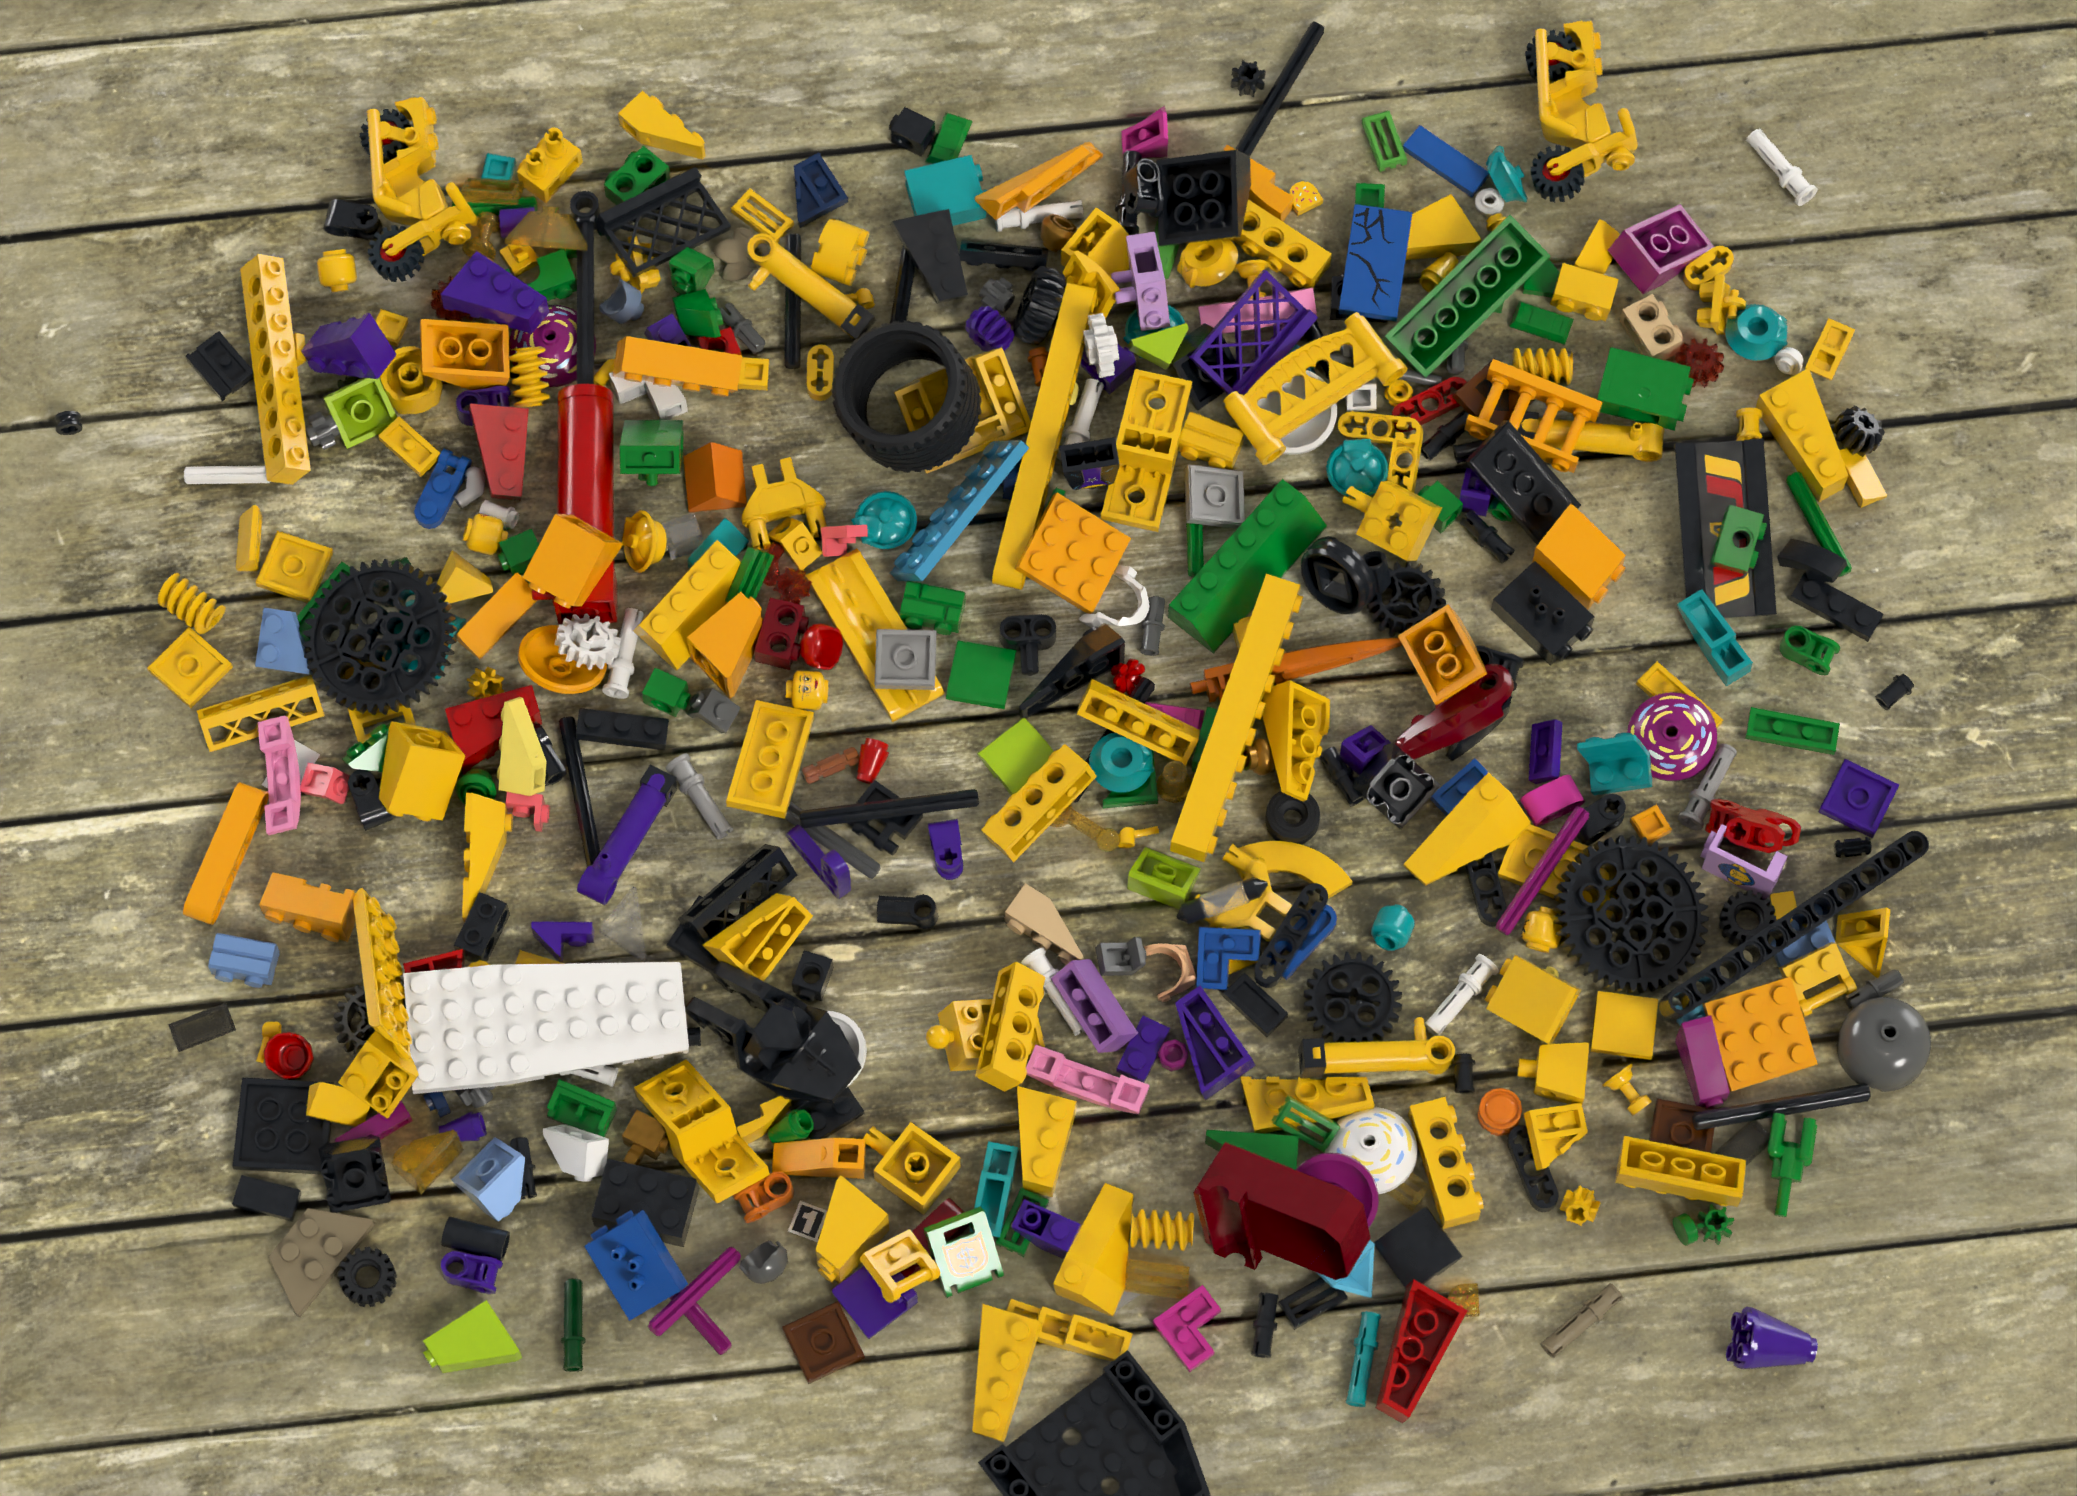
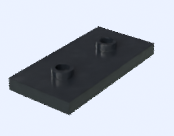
M1503 420L1465 461L1537 545L1570 504L1574 505L1577 509L1581 506L1509 420Z

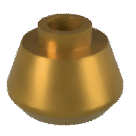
M1051 214L1044 217L1040 235L1043 245L1051 251L1058 252L1074 235L1077 227L1071 221L1059 215Z

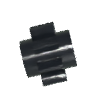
M1242 60L1239 69L1232 68L1231 75L1234 78L1231 79V88L1237 87L1239 96L1245 94L1255 97L1257 89L1264 90L1265 82L1263 79L1265 78L1266 71L1258 69L1257 61L1246 63Z

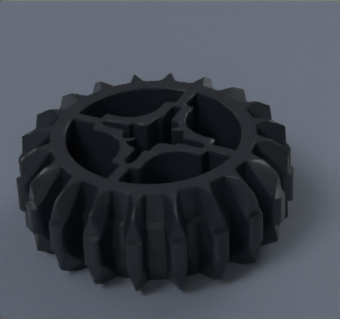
M1041 266L1035 270L1023 292L1014 319L1013 331L1015 337L1025 343L1035 345L1044 341L1049 330L1052 328L1062 302L1066 286L1065 275L1051 267Z
M1398 561L1394 563V570L1389 567L1391 584L1386 588H1392L1393 598L1389 600V604L1384 606L1382 594L1385 590L1381 594L1376 592L1374 598L1366 607L1368 613H1373L1371 616L1372 623L1380 622L1378 627L1380 632L1389 628L1390 638L1395 635V632L1403 633L1446 606V600L1442 598L1445 596V589L1438 588L1441 580L1439 578L1431 579L1433 576L1431 569L1423 573V565L1421 563L1417 565L1416 569L1411 568L1412 564L1410 561L1406 562L1405 568H1401ZM1404 582H1406V583H1412V584H1415V585H1414V586H1409V585H1406ZM1427 595L1430 606L1421 614L1418 603ZM1401 598L1410 599L1411 603H1406V600L1403 603L1400 600ZM1397 615H1403L1408 619L1397 617Z

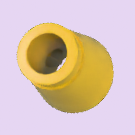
M1445 252L1421 272L1419 280L1421 286L1427 292L1434 289L1458 265V258L1450 252Z

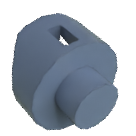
M619 279L614 293L599 305L600 312L619 324H623L629 319L636 321L644 311V304L641 303V291L624 280Z

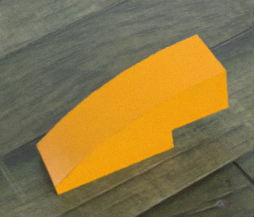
M1227 144L1224 148V151L1236 149ZM1250 158L1251 187L1248 199L1284 222L1293 209L1294 196L1275 186L1276 173Z

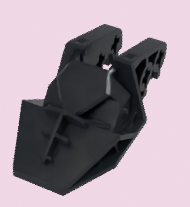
M720 961L711 973L715 981L720 983L730 993L733 991L738 992L755 1009L759 1008L766 1014L753 1029L743 1019L740 1020L696 997H692L685 1006V1013L703 1029L708 1026L723 1042L734 1048L737 1068L779 1096L791 1100L835 1103L862 1068L841 1027L832 1020L826 1010L809 1006L796 997L726 962Z

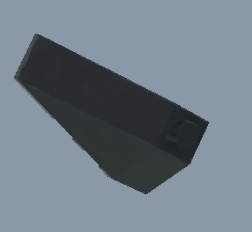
M1107 624L1100 628L1095 626L1088 629L1082 635V638L1079 639L1019 706V717L1021 719L1031 717L1087 685L1091 679L1095 680L1110 672L1114 665L1124 664V639Z

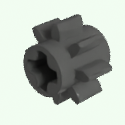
M1003 277L999 281L989 279L979 293V296L982 298V306H989L1001 313L1006 312L1015 300V295L1012 293L1013 289H1011L1013 284Z
M319 411L309 416V425L305 426V430L312 446L315 447L320 444L323 450L336 445L334 437L339 435L340 432L331 414L324 417Z
M496 1086L455 1090L465 1106L472 1104L474 1108H479L491 1101L493 1094L490 1090Z

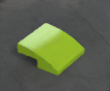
M1022 718L978 752L977 755L994 778L998 777L1009 794L1012 795L1017 793L1027 783L1030 775L1038 771L1048 761L1049 756L1054 751L1038 731L1025 718Z

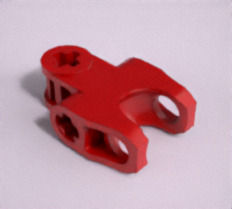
M1713 799L1710 801L1711 813L1709 823L1705 826V831L1711 833V831L1717 833L1721 824L1727 826L1724 837H1727L1730 842L1766 853L1779 851L1782 849V846H1791L1799 841L1801 826L1795 819L1767 809L1753 810L1728 800ZM1782 823L1789 825L1792 829V836L1789 840L1784 839L1785 833L1779 827ZM1765 843H1772L1774 845L1768 846Z

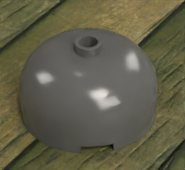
M1889 997L1873 998L1857 1005L1845 1018L1838 1034L1837 1054L1842 1068L1856 1083L1868 1084L1870 1088L1879 1089L1881 1092L1895 1091L1911 1084L1923 1071L1931 1051L1930 1031L1922 1015L1908 1003Z

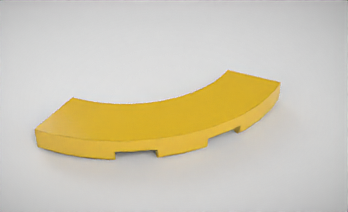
M1263 841L1239 848L1254 859L1256 857L1263 858L1268 873L1287 872L1298 875L1299 878L1310 884L1317 883L1322 885L1328 892V899L1351 886L1353 882L1337 863L1308 846L1286 841ZM1235 868L1241 879L1244 880V873Z

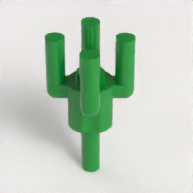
M1773 1113L1767 1152L1770 1160L1773 1161L1771 1178L1780 1180L1775 1216L1787 1217L1791 1185L1795 1182H1802L1804 1166L1807 1167L1812 1163L1818 1126L1816 1125V1119L1804 1118L1800 1144L1784 1141L1787 1120H1785L1784 1114Z

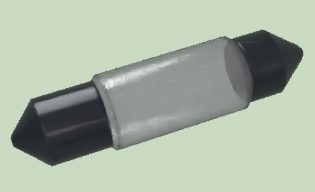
M1254 877L1244 881H1237L1181 904L1176 917L1187 924H1191L1204 918L1217 916L1260 898L1268 883Z

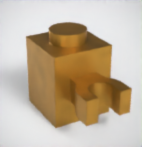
M636 1110L622 1135L624 1144L631 1147L623 1162L639 1166L644 1154L657 1160L660 1153L665 1154L670 1144L662 1124L657 1119Z

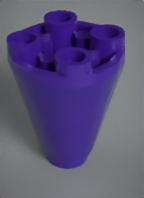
M1747 1306L1741 1313H1733L1731 1330H1734L1732 1343H1729L1726 1350V1359L1733 1362L1735 1367L1739 1369L1803 1365L1806 1362L1812 1363L1815 1360L1818 1342L1810 1334L1753 1307Z

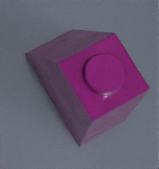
M1712 1016L1681 1023L1675 1042L1696 1106L1706 1107V1109L1721 1107L1727 1100L1730 1091Z

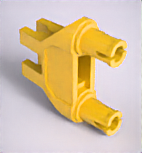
M791 457L780 459L783 481L768 484L763 464L751 466L756 489L743 511L741 522L749 530L752 548L761 550L759 539L762 540L764 550L771 547L765 525L767 522L805 514L810 534L813 538L819 537L817 526H819L820 532L821 527H827L823 513L826 506L824 497L814 488L796 478Z
M1232 844L1228 849L1231 854L1226 852L1222 860L1244 873V880L1254 877L1266 881L1268 886L1262 896L1249 901L1241 883L1225 908L1222 907L1220 909L1200 894L1195 899H1201L1207 914V918H1204V920L1210 923L1209 927L1261 930V937L1270 943L1276 933V929L1258 918L1259 914L1267 905L1283 917H1286L1293 905L1272 892L1265 860L1261 857L1254 859Z

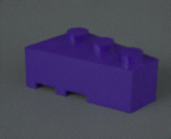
M478 251L473 254L441 293L444 309L470 314L471 317L478 319L482 317L493 320L497 324L508 325L509 328L530 334L535 331L549 313L548 302L545 296Z
M370 312L364 314L359 319L351 317L345 323L337 321L320 326L301 350L308 361L309 367L317 373L378 379L397 355Z
M1201 985L1175 1002L1201 1094L1206 1101L1256 1065Z

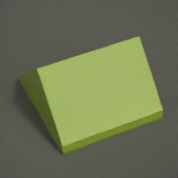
M362 378L323 397L328 415L331 414L340 432L339 436L347 449L382 433L397 418L380 378Z
M1145 847L1129 871L1127 889L1180 909L1181 904L1188 902L1201 868Z

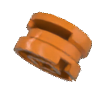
M1497 1088L1490 1090L1480 1101L1477 1114L1479 1124L1492 1135L1502 1136L1509 1134L1519 1124L1522 1113L1521 1101L1515 1093L1508 1089Z

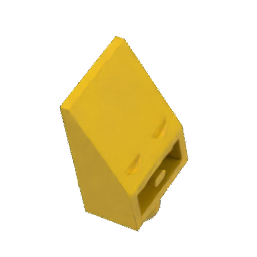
M992 999L953 1001L938 1013L940 1025H934L927 1031L926 1041L933 1049L945 1048L950 1071L977 1070ZM1039 1018L1034 1028L1031 1041L1033 1047L1028 1055V1059H1030L1035 1045L1045 1048Z

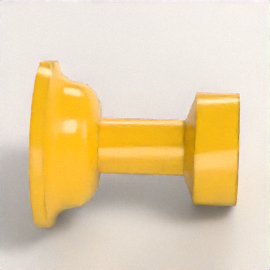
M1265 260L1240 262L1236 264L1234 271L1239 273L1241 278L1247 279L1249 287L1257 276L1268 267V262ZM1259 287V297L1267 296L1266 293L1260 292Z
M1630 1064L1607 1080L1602 1086L1603 1088L1609 1087L1611 1090L1620 1089L1630 1102L1627 1110L1634 1116L1652 1101L1647 1094L1640 1096L1629 1082L1633 1077L1631 1071L1633 1065Z

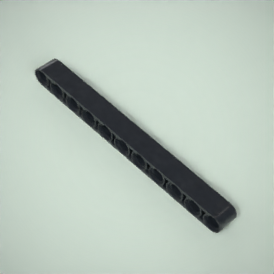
M1919 831L1908 832L1664 995L1659 1003L1661 1014L1669 1020H1677L1688 1014L1922 857L1929 848L1927 837ZM1907 842L1914 846L1915 853L1908 850ZM1884 857L1891 861L1892 869L1885 865ZM1861 872L1867 875L1869 884L1862 881L1860 877ZM1837 888L1845 892L1846 900L1838 895ZM1814 903L1822 908L1823 915H1819L1815 911ZM1791 919H1794L1798 922L1799 931L1795 930L1791 926ZM1767 934L1775 938L1776 947L1768 943ZM1744 950L1752 955V962L1745 959L1743 955ZM1720 966L1728 970L1729 978L1721 974ZM1696 982H1700L1704 985L1706 990L1705 994H1702L1697 990ZM1673 997L1681 1002V1010L1674 1007L1672 1003Z

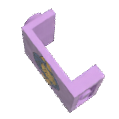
M1721 824L1717 833L1711 831L1700 856L1705 859L1702 869L1746 891L1753 890L1752 894L1756 896L1759 892L1763 894L1761 898L1764 900L1769 898L1788 856L1776 851L1767 871H1764L1719 848L1727 826Z

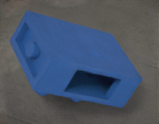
M632 1210L628 1211L616 1219L618 1225L611 1229H608L606 1225L590 1234L592 1240L584 1246L629 1321L680 1292L688 1285V1282L644 1210L635 1215Z

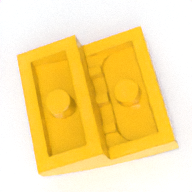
M1074 251L1062 273L1065 275L1066 285L1067 283L1096 288L1097 298L1093 315L1103 313L1106 319L1116 301L1115 293L1121 290L1112 278L1093 260L1080 251Z

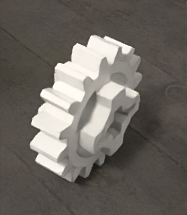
M1103 313L1089 315V329L1083 331L1085 351L1089 364H1095L1099 378L1115 375L1113 362L1119 360L1118 343L1113 326L1106 325Z
M574 614L572 620L565 618L563 624L559 625L555 645L559 646V654H567L565 661H576V667L579 668L582 664H586L588 670H591L593 665L603 669L605 663L611 665L614 658L617 659L621 638L616 637L618 630L609 629L610 622L608 621L604 623L599 622V616L590 619L588 614H584V617L580 619Z

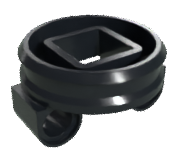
M1335 537L1319 538L1307 549L1308 551L1304 553L1301 559V574L1306 587L1318 602L1336 613L1356 614L1360 612L1374 598L1376 592L1381 594L1391 584L1387 558L1383 552L1371 551L1361 557L1351 547L1338 541ZM1339 573H1342L1345 585L1335 582L1333 579Z

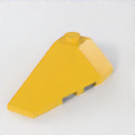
M1488 772L1445 817L1403 866L1426 886L1457 871L1458 868L1474 860L1477 861L1485 857L1486 854L1498 848L1502 849L1510 845L1531 822L1512 793Z

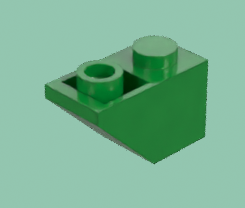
M689 247L672 257L669 262L672 287L680 295L705 289L715 272L712 258Z
M706 289L672 297L678 324L685 335L713 338L721 336L719 326L724 325L721 311L717 306L715 297L710 298Z
M390 723L376 727L370 733L372 737L364 743L358 742L346 751L347 755L342 758L343 762L353 769L383 772Z

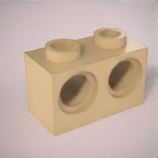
M1653 294L1622 309L1620 323L1641 355L1666 360L1680 353L1683 342L1682 332L1676 324L1672 325L1665 305L1661 301L1658 302ZM1648 315L1653 320L1644 321L1639 316ZM1662 338L1665 339L1668 343L1661 345L1658 344L1655 341V339Z

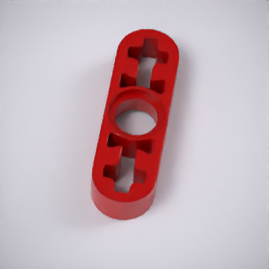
M1451 377L1397 404L1392 411V415L1400 416V413L1403 412L1407 416L1414 412V405H1416L1417 412L1413 413L1410 418H1414L1422 426L1459 407L1460 404L1452 397L1454 394L1449 395L1451 387L1459 390L1467 381L1461 377ZM1445 396H1447V398H1446V403H1447V404H1444V399H1443V397H1445ZM1427 398H1432L1438 402L1439 406L1436 410L1428 411L1423 408L1422 402ZM1394 423V427L1397 431L1410 432L1414 430L1412 428V425H1409L1407 430L1398 429L1396 427L1397 423Z

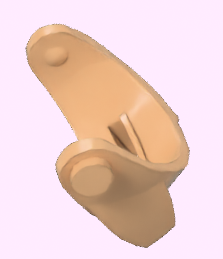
M1164 943L1151 944L1144 947L1146 956L1156 953L1169 955L1177 961L1181 968L1182 974L1179 981L1172 989L1158 994L1159 1001L1167 1002L1171 1000L1170 997L1189 989L1197 982L1186 945Z

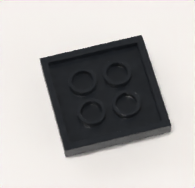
M242 1077L232 1164L234 1170L322 1175L318 1148L330 1142L332 1122L306 1115L309 1086L317 1082ZM324 1082V1083H328V1084L335 1085L333 1082Z

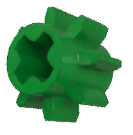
M1710 1204L1707 1214L1701 1211L1698 1213L1697 1218L1703 1223L1697 1224L1696 1227L1698 1232L1702 1231L1704 1235L1703 1242L1711 1239L1715 1240V1243L1719 1245L1722 1235L1728 1238L1731 1237L1732 1231L1727 1226H1731L1734 1223V1218L1727 1217L1725 1214L1726 1207L1718 1210ZM1714 1220L1715 1224H1721L1719 1229H1715L1714 1225H1709L1710 1221Z

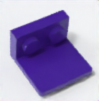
M865 1266L832 1289L834 1297L868 1339L872 1338L918 1303L917 1293L913 1288L901 1294L898 1300L892 1303L887 1302L882 1295L880 1286ZM901 1272L891 1276L895 1283L904 1279Z

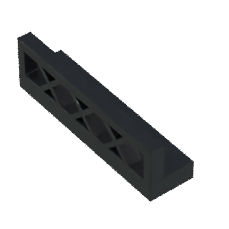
M764 844L679 917L678 920L683 928L694 930L704 944L710 938L703 927L711 920L719 921L717 933L714 935L716 936L772 895L778 893L798 875L780 847ZM777 863H780L786 874L778 881H771L772 868ZM755 882L762 883L761 895L756 900L749 899L750 887ZM733 901L741 902L739 914L734 919L727 918L728 906Z

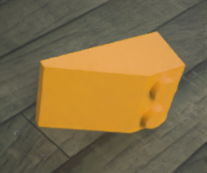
M433 319L420 320L422 375L469 390L507 385L510 379L508 325Z
M1449 604L1398 635L1435 705L1440 704L1487 674L1471 636L1461 618Z

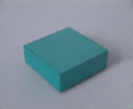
M487 153L481 182L483 184L510 188L516 165L515 158Z

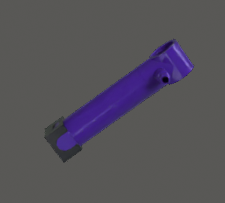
M651 764L649 765L640 780L639 790L594 863L589 865L584 871L577 886L578 893L602 905H606L617 887L620 876L662 807H667L677 791V777Z

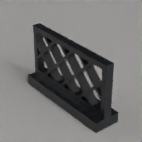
M696 167L599 214L595 225L596 231L600 237L605 235L633 278L671 260L672 257L685 248L693 249L731 229L730 223L701 183L702 175ZM697 192L704 201L703 206L699 207L686 203L687 196ZM667 206L680 208L679 218L676 219L662 215L663 208ZM684 210L700 214L698 225L682 220ZM704 215L715 218L720 226L714 229L702 226ZM644 217L656 220L655 230L652 231L638 227L639 220ZM660 222L676 226L675 235L670 236L659 233ZM680 227L696 231L695 238L690 241L677 238ZM620 229L632 232L630 243L618 240L614 232ZM640 234L651 237L650 248L635 245V235ZM656 239L672 243L671 250L666 253L653 250ZM634 251L648 255L647 262L637 267L630 258L631 252Z

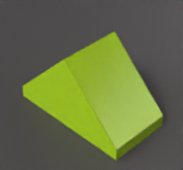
M1187 323L1131 339L1127 346L1129 351L1166 370L1171 364L1189 328Z

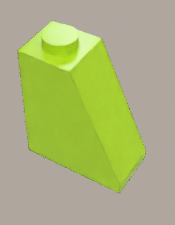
M487 1300L423 1340L427 1349L422 1352L432 1368L438 1366L442 1373L517 1362L522 1359L520 1350Z

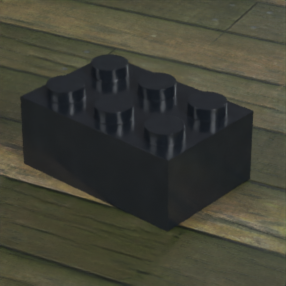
M607 1158L591 1216L593 1224L599 1228L606 1225L608 1229H611L618 1225L616 1219L628 1211L632 1210L635 1215L644 1210L663 1243L684 1247L699 1193V1185L694 1178Z

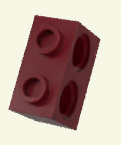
M770 597L754 650L756 662L790 670L792 662L798 661L800 656V644H798L800 634L806 632L809 624V617H806L804 605ZM790 617L794 619V622L790 625H783L780 623V620ZM776 644H783L786 646V649L782 652H775L772 650V647Z

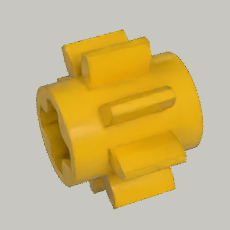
M488 666L485 672L475 668V673L466 680L469 682L470 688L467 694L476 697L475 700L503 693L504 690L502 689L501 682L504 680V677L496 674V670Z
M1578 1186V1189L1574 1190V1192L1566 1190L1564 1200L1560 1206L1561 1211H1566V1221L1579 1224V1226H1582L1587 1219L1590 1222H1594L1597 1215L1596 1212L1601 1204L1600 1201L1595 1200V1191H1590L1581 1186Z

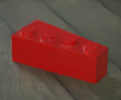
M1414 1279L1406 1286L1375 1407L1402 1424L1410 1418L1468 1311Z

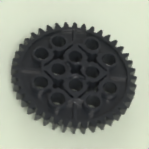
M374 559L372 560L371 568L365 562H361L360 571L350 566V575L347 576L341 571L339 573L341 579L339 583L331 579L332 589H321L325 598L316 597L314 599L320 606L309 609L315 617L314 619L305 620L312 628L303 631V634L310 638L309 641L303 643V646L311 650L304 655V658L313 661L307 668L315 672L312 678L317 682H321L318 687L324 692L327 691L326 695L331 699L336 698L335 702L341 706L346 703V708L353 711L356 708L358 712L364 714L368 709L370 714L376 715L379 708V711L386 715L389 706L393 711L399 712V703L406 708H410L409 699L412 698L419 703L420 692L429 695L430 691L427 686L429 684L436 687L439 685L435 676L445 677L446 675L440 669L441 666L451 665L445 657L446 655H454L455 652L448 645L457 642L454 637L449 635L457 631V627L449 624L456 619L452 613H447L452 608V605L444 602L448 596L444 592H439L441 586L436 582L432 583L433 578L427 574L423 576L424 572L419 568L414 570V567L408 563L403 567V564L398 560L392 565L389 560L384 559L381 566ZM389 585L388 593L380 597L382 587ZM415 595L414 603L406 607L408 597ZM351 602L349 612L342 614L343 606ZM380 605L385 606L387 608L395 606L396 609H398L403 614L396 611L388 613L387 610L381 607ZM377 612L375 622L368 624L369 616ZM403 622L402 631L394 634L395 626ZM351 624H358V628L356 630L349 629ZM335 630H339V637L331 642V634ZM430 632L429 640L424 644H420L422 635ZM361 640H365V647L357 652V644ZM403 644H405V645L410 644L411 646H410L409 650H407V649L402 650V649H401V648H402V645H403ZM387 650H392L390 659L383 662V654ZM354 659H357V660L362 661V662H364V663H365V662H373V664L376 665L377 667H379L380 669H377V668L372 667V666H371V667H364V665H362L361 663H359L358 661H356V660H354ZM413 660H418L417 668L409 672L410 663ZM354 667L353 675L349 679H345L344 675L347 669ZM380 677L378 687L371 689L370 686L373 679Z
M1623 835L1617 837L1615 841L1612 837L1604 840V844L1598 841L1593 844V848L1589 846L1584 849V854L1580 853L1575 856L1576 862L1572 861L1567 865L1569 871H1565L1561 875L1565 882H1560L1556 886L1563 893H1558L1554 896V900L1561 904L1553 908L1554 912L1561 914L1560 917L1554 920V924L1562 925L1563 927L1556 934L1566 937V940L1560 945L1561 947H1571V950L1566 955L1568 958L1574 956L1578 958L1574 966L1579 967L1584 964L1586 967L1583 975L1586 976L1591 972L1595 973L1593 977L1594 983L1603 978L1604 988H1608L1614 983L1616 992L1621 991L1625 986L1627 994L1634 992L1636 988L1639 994L1647 991V987L1653 992L1658 989V985L1664 988L1669 985V981L1673 983L1678 980V974L1682 976L1687 973L1686 966L1694 965L1693 957L1701 954L1697 947L1704 945L1706 942L1700 936L1706 934L1708 929L1701 926V924L1709 920V917L1701 915V912L1706 910L1708 905L1699 903V900L1705 897V893H1696L1695 890L1701 883L1691 882L1690 879L1694 876V871L1684 872L1688 863L1685 861L1678 865L1676 861L1679 854L1676 853L1671 857L1667 856L1669 847L1666 846L1659 851L1658 841H1654L1647 846L1646 837H1643L1637 843L1635 835L1627 838V841ZM1640 865L1647 867L1649 877L1641 873ZM1600 868L1608 872L1609 880L1602 878ZM1664 884L1671 887L1673 896L1665 893ZM1613 887V889L1610 891V899L1602 903L1605 899V891ZM1623 887L1628 888L1632 892V899H1628L1624 895ZM1646 887L1651 889L1649 897L1645 894L1647 891ZM1583 891L1590 893L1592 903L1587 902L1583 898ZM1636 906V908L1633 910V914H1632V916H1631L1632 919L1629 920L1628 922H1626V921L1628 920V918L1630 917V916H1629L1630 913H1631L1630 910ZM1647 907H1651L1655 911V919L1647 914ZM1606 910L1614 913L1615 922L1607 918ZM1660 925L1656 933L1657 938L1649 942L1653 934L1652 929ZM1670 926H1674L1678 930L1679 938L1671 934ZM1630 929L1638 933L1639 941L1631 938ZM1589 932L1597 936L1599 940L1598 945L1590 941ZM1612 932H1615L1617 934L1615 938L1616 942H1613L1611 940L1613 936ZM1654 948L1661 952L1662 961L1654 957ZM1613 952L1621 956L1622 964L1614 961Z

